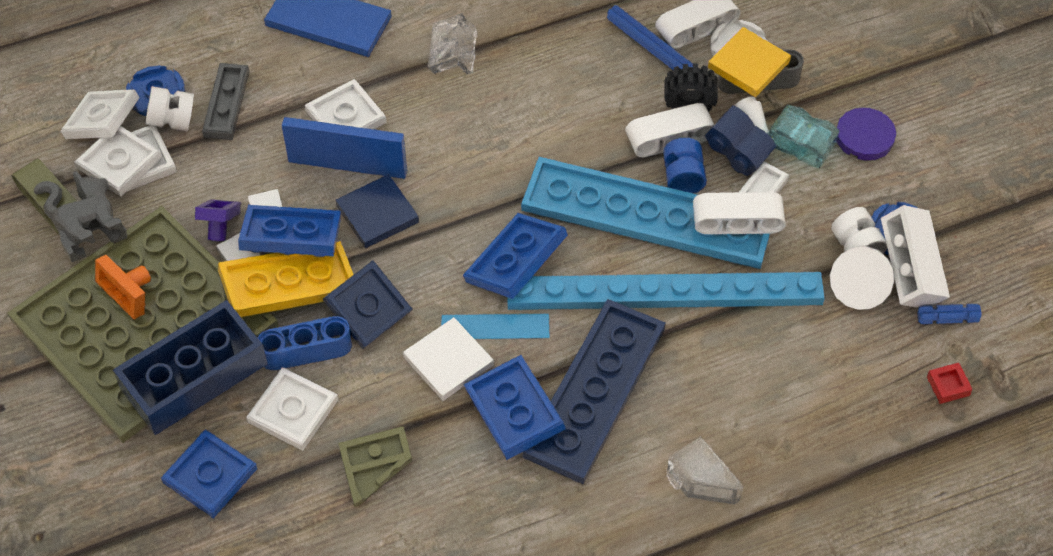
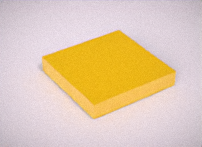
M742 27L708 61V69H712L716 74L752 96L757 97L790 62L791 55Z

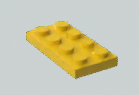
M341 241L336 243L334 256L316 257L304 254L285 255L282 253H270L218 263V273L228 302L240 317L324 302L323 298L354 275Z

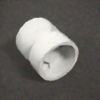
M152 86L145 124L158 127L169 124L171 129L187 132L194 94L182 91L170 94L168 89Z
M856 207L841 214L832 224L831 230L839 243L844 246L845 251L860 246L877 249L883 254L887 250L886 239L879 228L875 227V222L866 208Z

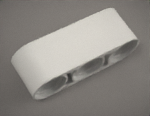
M693 0L662 14L656 21L655 27L669 46L673 49H678L713 34L714 30L725 22L727 24L734 23L740 16V10L732 0Z
M695 103L634 119L626 126L625 131L635 154L643 158L663 153L666 144L678 138H692L703 143L707 141L704 135L714 123L706 106L702 103Z
M702 193L693 200L695 229L702 234H772L780 232L786 226L783 199L778 193Z

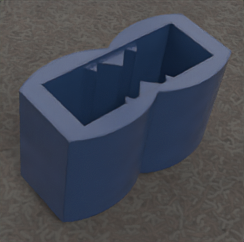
M734 105L704 135L709 146L714 151L725 155L732 168L747 177L757 170L776 148L773 139L765 131L755 126L744 111Z

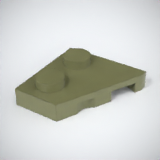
M403 426L338 443L354 507L360 506L412 462Z

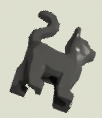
M77 171L73 172L78 195L82 199L80 201L64 204L57 208L56 206L62 198V189L58 184L43 181L34 188L36 195L50 193L43 206L44 211L58 231L62 246L71 262L86 257L84 248L78 245L82 242L95 243L92 232L97 229L103 231L114 244L127 238L126 228L122 225L119 218L113 217L112 206L106 197V192L109 188L108 181L105 178L98 179L92 176L82 178Z

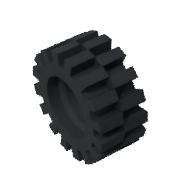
M693 63V67L683 64V69H680L678 66L674 67V72L669 71L664 81L666 106L675 109L695 103H702L709 112L712 110V106H716L718 100L717 75H714L712 69L708 71L707 66L703 65L700 69L698 64Z

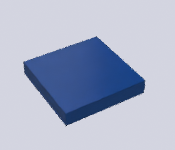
M205 429L166 471L161 480L163 484L214 519L258 468L255 462Z

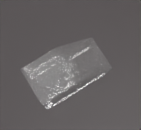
M701 436L669 457L667 478L675 489H681L688 498L736 504L740 501L743 485Z

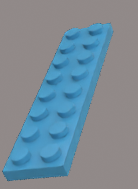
M538 157L521 203V211L761 269L770 234L699 233L695 229L693 200L698 194L543 157Z

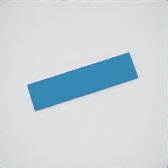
M549 314L441 316V326L455 318L474 339L550 338Z

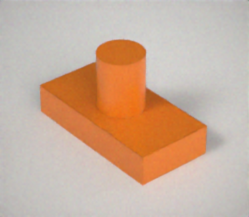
M107 255L96 259L95 282L134 320L144 315L145 292L140 287L151 281L148 270L140 265L125 273Z

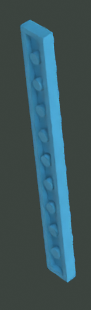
M821 272L532 276L513 299L507 297L508 310L602 309L607 299L629 308L823 305L825 298Z

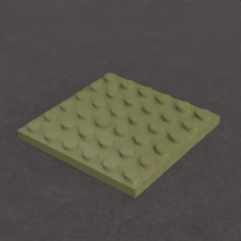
M160 206L127 229L126 239L115 244L111 241L7 312L10 320L122 443L147 426V424L121 391L113 369L225 300L228 301L218 273L219 262L163 206ZM107 255L125 273L140 265L148 270L151 281L140 287L145 292L144 315L134 320L95 282L96 259ZM270 312L241 317L257 338L263 331L279 327L277 319Z

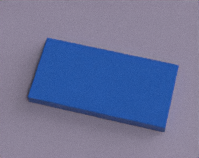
M276 0L264 18L265 26L369 57L392 15L389 9L359 0Z
M284 117L281 126L288 162L380 176L389 174L394 178H406L407 161L403 133Z

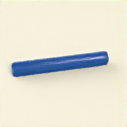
M614 5L608 10L607 19L672 70L676 66L683 69V64L693 67V63L618 5Z

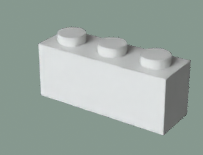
M903 205L883 216L881 222L891 265L894 270V279L900 305L919 308L921 305L933 306L950 298L930 211Z

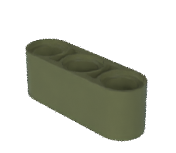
M37 158L11 174L21 193L54 231L59 234L52 220L45 214L43 207L50 193L36 195L34 188L43 181L58 184L62 189V198L57 204V208L64 204L76 202V199L44 163Z

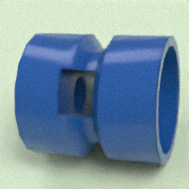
M678 138L667 143L663 149L667 187L693 194L701 191L706 186L707 179L700 142L692 138Z

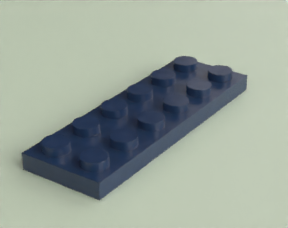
M607 299L551 400L566 429L523 451V458L584 484L665 330L666 323Z

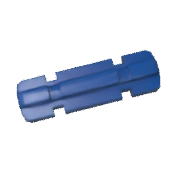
M962 304L936 305V308H933L932 305H921L917 311L920 324H933V321H936V324L963 323V320H966V323L979 322L982 315L979 304H966V307H963Z

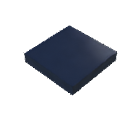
M389 174L336 199V206L365 249L419 223V216Z
M374 260L323 298V301L335 316L347 320L352 337L362 349L413 310Z

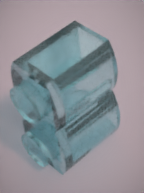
M786 105L770 128L769 136L775 142L776 149L787 154H793L802 162L820 168L836 145L840 131L827 120L813 118L803 108Z

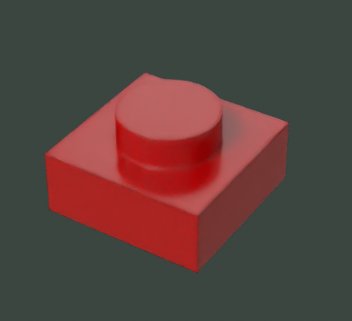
M959 362L929 370L927 374V379L940 404L971 395L973 389Z

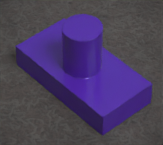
M210 199L195 207V220L208 221V240L226 241L227 221L241 214V202Z

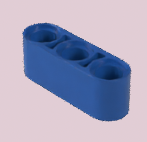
M339 316L268 329L258 336V339L263 344L268 363L264 367L271 371L281 370L282 367L286 369L339 358L349 353L352 348L349 324L347 320ZM336 335H340V336H341V337H339V338H332L333 336H336ZM303 342H310L306 345H300ZM277 348V350L273 352H268V350Z

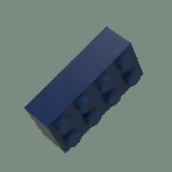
M225 300L114 368L113 372L121 391L153 434L157 435L260 370L268 363L263 344L231 304Z

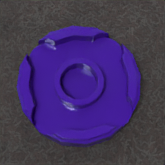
M855 108L846 112L839 119L835 136L837 144L843 152L849 156L851 153L857 156V159L867 161L877 160L886 156L894 145L897 133L894 123L879 110Z

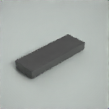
M219 64L202 130L204 138L233 140L249 76L248 65Z

